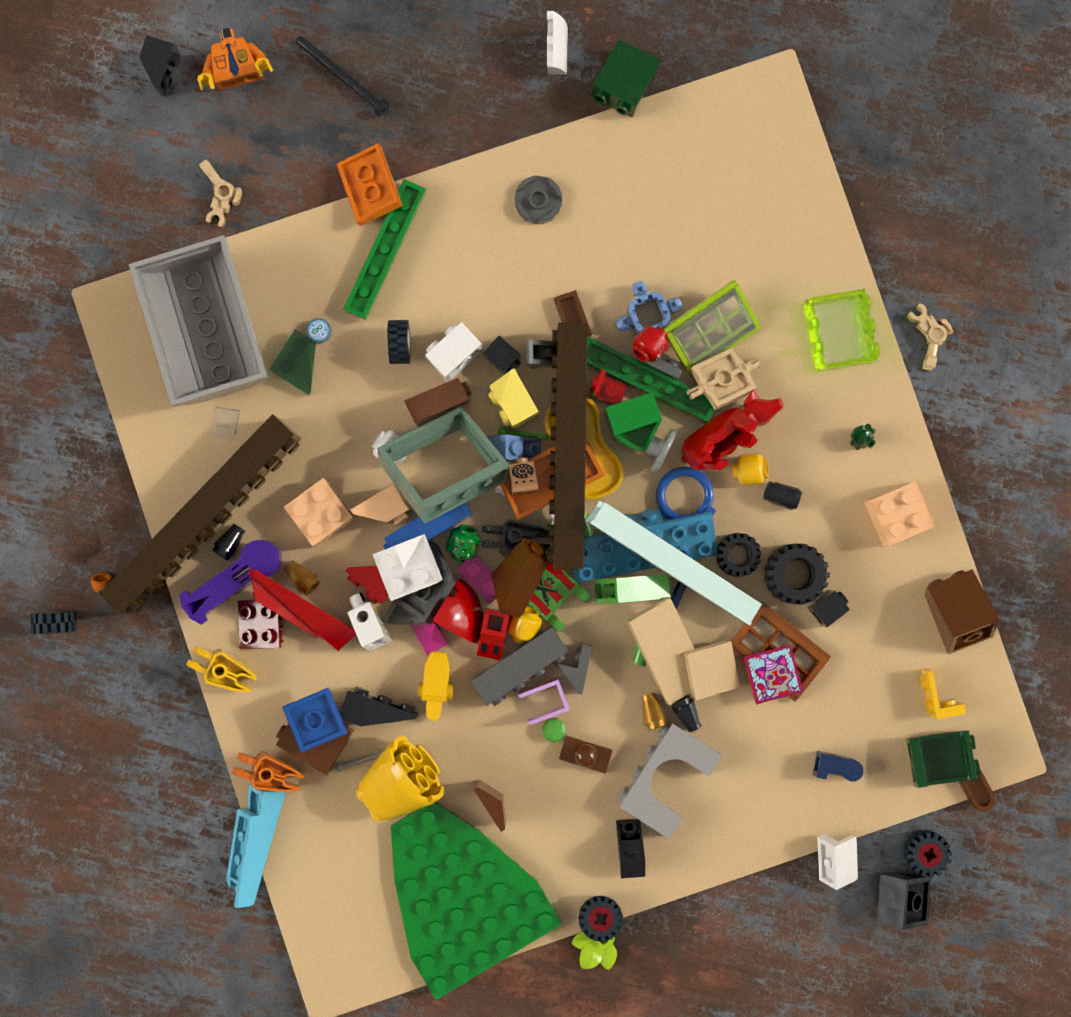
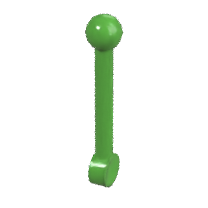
M506 427L498 429L499 435L508 434L548 440V434L507 430Z

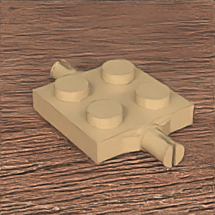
M730 348L692 366L690 372L697 381L698 386L687 390V395H690L689 398L692 400L703 394L707 397L714 410L728 405L750 394L752 390L755 391L757 389L756 384L751 378L750 371L761 366L760 361H758V358H754L744 363V361L738 358L733 348Z

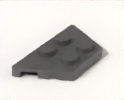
M430 540L429 546L443 580L395 599L383 617V622L389 625H430L432 623V620L456 583L436 543Z

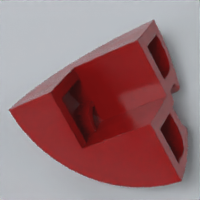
M459 578L432 621L452 633L477 644L480 639L484 619L483 608L478 595L466 581Z

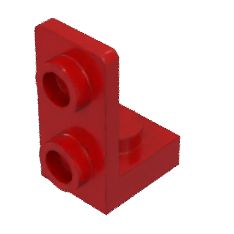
M601 369L600 375H594L589 390L594 392L592 399L611 405L621 403L627 383L606 377V371Z

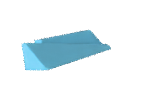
M249 784L247 809H237L226 878L228 887L235 889L234 906L236 908L252 906L255 902L286 792L254 789L252 784Z

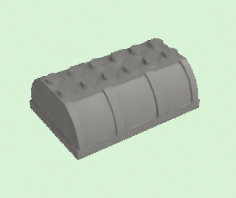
M224 235L129 264L171 406L206 402L254 387L268 378L229 245Z

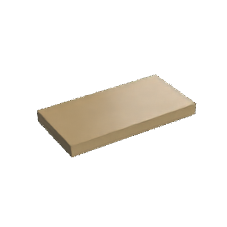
M666 597L629 618L626 622L665 703L670 706L691 693L684 652L694 650V647L671 598Z

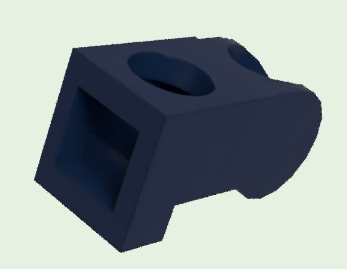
M817 751L813 775L817 778L827 779V774L831 773L855 782L862 777L863 766L855 759Z

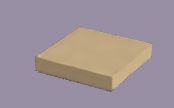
M724 640L684 652L692 699L695 701L740 687L732 642L730 640Z

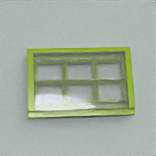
M732 280L664 327L663 330L667 333V340L689 376H692L690 372L692 366L733 348L759 330L761 326L740 286L735 280Z

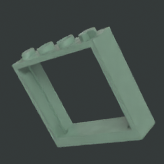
M462 406L451 412L448 411L445 415L433 421H428L424 425L408 431L377 448L379 464L424 524L509 480V464ZM460 429L489 466L422 500L394 462Z

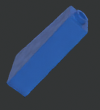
M464 503L425 524L418 517L385 537L386 544L383 547L388 549L425 534L429 542L473 515L467 504Z

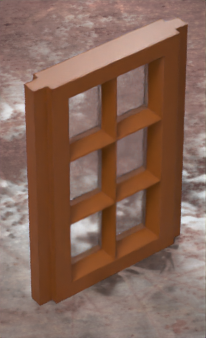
M761 602L762 605L751 621V625L744 623L731 639L733 653L743 660L742 656L791 644L803 691H805L831 656L768 605ZM803 692L788 697L796 702Z

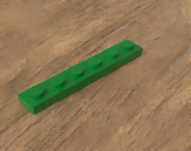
M406 179L403 180L398 190L403 206L387 214L343 308L344 311L365 321L367 320L423 200L426 188Z
M590 337L587 338V365L600 371L601 369L605 370L606 374L647 394L653 392L655 398L706 423L709 421L714 408L703 394L691 400L689 398L690 395H687V390L692 389V387Z

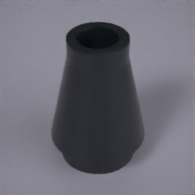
M233 523L214 543L215 546L212 551L229 561L231 556L234 557L245 530Z
M689 694L672 704V710L686 726L688 732L696 731L702 726L699 721L695 701L690 698Z

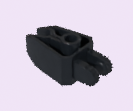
M509 519L502 526H482L483 533L500 534L499 541L484 540L481 547L499 549L503 557H507L523 538L534 541L533 538H548L549 531L537 525ZM543 544L545 550L550 548V544Z

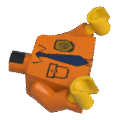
M225 28L219 31L221 42L211 45V53L207 55L202 74L198 76L197 80L200 90H203V87L206 85H210V88L214 89L215 83L220 91L262 80V72L266 69L272 72L273 69L266 55L256 45L250 42L247 43L244 37L235 38L233 29Z

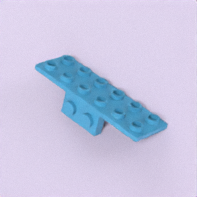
M659 509L645 510L642 513L633 515L625 514V516L694 560L717 555L714 521L711 512L663 521ZM602 533L584 537V569L573 570L575 581L581 583L656 568V566Z

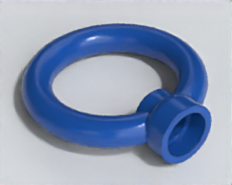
M677 467L667 472L659 481L656 489V502L659 510L667 519L672 520L711 512L714 515L716 512L712 507L714 501L713 486L708 477L700 470H694L691 467ZM681 476H689L696 479L704 490L702 505L694 513L687 515L674 512L668 506L665 497L666 489L670 482Z

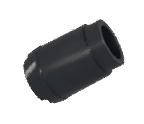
M768 481L763 499L788 510L797 509L802 491L797 487Z

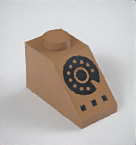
M528 458L513 459V464H509L512 495L537 492L538 483L534 461L528 462Z

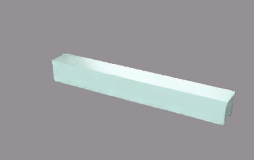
M598 500L588 518L585 519L587 523L733 617L745 624L751 625V621L762 605L761 603L618 510Z

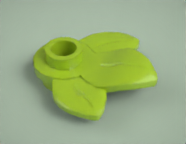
M582 931L577 933L572 940V945L581 949L579 958L581 968L592 969L601 963L604 968L609 970L617 958V950L613 945L615 937L606 942H600L588 938Z

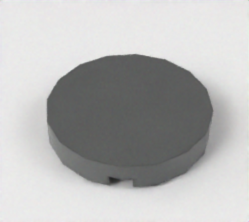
M531 176L518 186L515 194V207L518 214L525 221L532 224H545L552 221L559 214L562 206V193L559 186L551 178Z

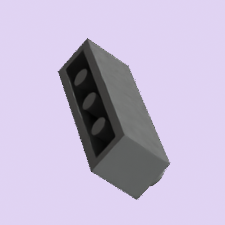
M551 626L537 635L536 638L473 678L471 683L486 706L491 703L493 706H496L506 699L504 694L510 690H513L515 693L526 686L524 681L531 676L536 679L546 672L544 667L552 662L554 665H557L567 658L565 653L568 652V649Z

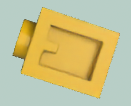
M927 668L922 669L920 684L922 689L926 691L927 700L924 701L927 714H930L935 719L966 714L965 705L956 702L955 699L940 701L941 705H939L933 671Z

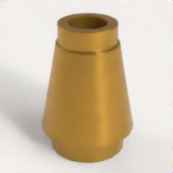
M294 560L289 562L284 568V572L299 593H304L306 596L311 594L320 583L317 575Z
M655 693L641 696L644 725H647L648 731L667 725L665 719L668 718Z

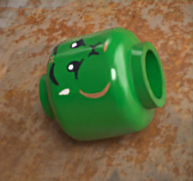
M461 524L450 531L446 542V551L451 555V559L457 562H464V560H471L475 557L480 544V536L477 534V530L471 526Z

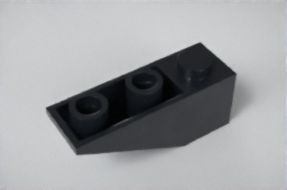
M358 686L355 687V690H348L340 711L344 721L361 727L413 720L419 715V713L414 712L415 707L405 703H401V706L391 703V698L383 695H378V698L368 695L369 690Z

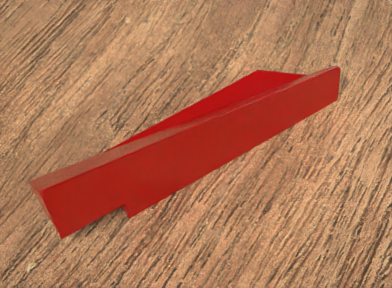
M249 569L248 574L251 577L254 590L252 593L254 601L314 638L320 636L337 651L343 648L356 635L355 630L259 571Z

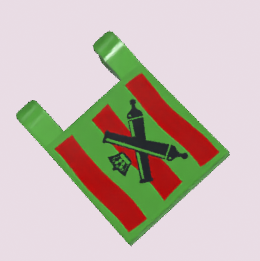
M548 564L528 604L537 610L557 631H561L565 624L554 615L556 610L573 592L585 603L591 599V595L564 570H553V564Z

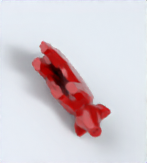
M752 390L744 400L743 407L731 408L720 413L685 440L681 449L683 453L681 457L682 462L688 463L694 470H722L729 462L723 458L732 454L738 445L743 448H751L757 443V438L753 435L757 426L769 423L783 409L782 399L780 397L773 400L760 399L756 392Z

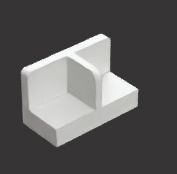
M826 834L817 837L819 880L835 890L858 879L856 837L851 835L840 841Z

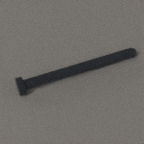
M298 36L296 38L298 46L373 106L375 114L381 117L387 111L390 103L385 99L380 101L304 37Z

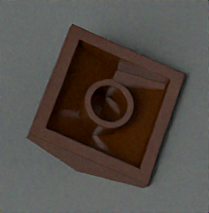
M481 780L477 781L474 791L501 832L504 831L506 815L503 793Z

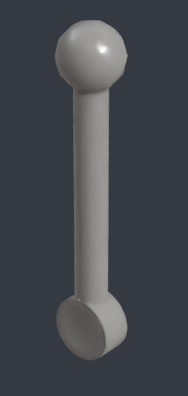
M378 750L373 755L346 763L337 762L334 768L337 772H341L346 767L373 759L377 760L383 751Z

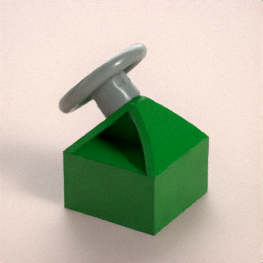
M653 392L606 407L603 413L612 440L633 451L645 452L650 456H655L650 471L657 473L676 437V430L671 429L665 440L654 436L662 418Z

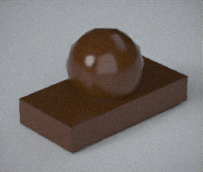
M566 735L559 759L579 765L582 768L606 774L613 750Z

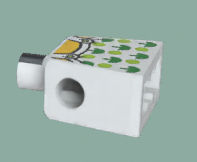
M362 593L351 596L349 601L353 610L348 612V616L361 646L371 652L392 642L376 606L371 602H366ZM368 615V619L363 622L364 617Z

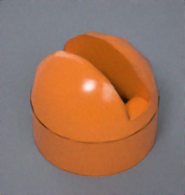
M106 573L95 574L91 577L92 588L97 593H100L111 582V576Z

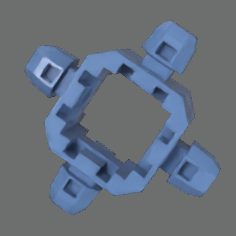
M639 281L632 285L633 295L637 298L632 299L628 307V317L624 315L618 318L615 323L618 331H627L633 326L635 334L638 335L643 327L639 323L635 308L655 301L663 319L660 323L652 325V327L656 328L659 326L663 329L671 319L669 312L672 314L678 312L682 308L680 298L677 297L667 299V302H665L663 295L656 291L647 294L648 289L645 283Z

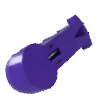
M254 540L248 543L243 548L239 560L190 594L188 590H185L179 594L181 607L191 620L200 625L208 621L206 615H209L221 604L227 603L229 597L238 595L252 584L251 577L248 574L249 569H255L267 577L279 571L282 564V554L279 548L267 540Z

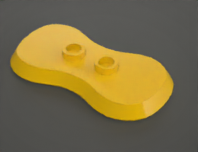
M586 396V440L605 474L603 477L585 486V500H596L608 496L617 490L623 481L624 473L621 461L607 446L602 436L599 409L593 400ZM551 406L547 409L544 419L545 429L549 437L551 426H555V417H551Z

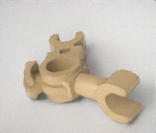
M206 159L199 166L214 185V197L210 206L213 211L207 214L206 222L211 224L212 219L218 216L220 219L218 226L223 228L226 223L224 213H229L231 201L234 206L239 205L242 189L240 187L234 188L231 183L226 182L224 179L222 180Z
M920 303L916 306L920 316H915L910 312L907 318L911 322L919 324L916 327L927 340L926 344L929 347L922 369L932 371V368L935 369L938 347L946 340L947 335L953 333V329L946 319H939L937 323L932 315L928 316L926 307Z

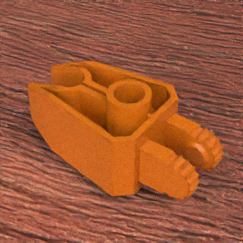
M265 751L258 753L256 757L238 753L237 759L244 763L253 764L251 771L235 767L232 770V774L249 779L254 789L276 792L300 790L298 784L284 780L287 776L304 778L303 773L292 764Z

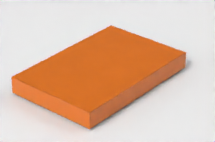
M379 143L336 164L359 226L403 206Z

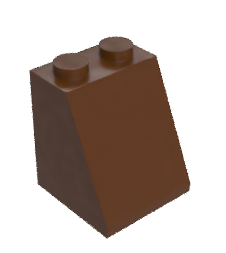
M973 569L966 572L960 570L952 574L948 579L943 581L942 579H937L929 583L926 588L925 598L948 654L994 637L999 618Z

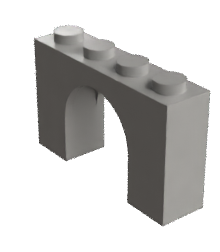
M671 721L668 726L665 725L660 729L657 737H659L658 742L655 746L651 744L644 755L646 760L642 767L638 765L631 775L633 781L629 787L624 786L617 797L620 800L618 803L620 808L668 839L671 838L683 818L679 813L660 802L652 794L651 777L653 772L663 762L677 759L689 763L707 776H710L722 758L719 752Z

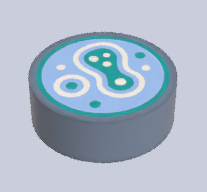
M316 318L309 322L307 335L313 342L324 343L331 337L332 329L326 320Z

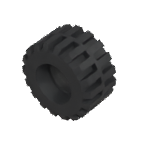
M803 543L787 544L776 549L774 554L767 559L769 562L764 568L766 570L764 580L768 583V590L772 591V595L775 598H779L782 602L803 605L815 601L817 596L820 597L824 593L822 590L827 588L828 583L826 580L830 578V572H827L829 565L828 562H824V555L818 553V549ZM794 559L802 560L809 569L807 583L797 589L790 587L784 579L785 566Z

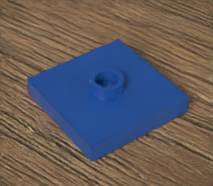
M329 687L282 707L301 753L348 733Z

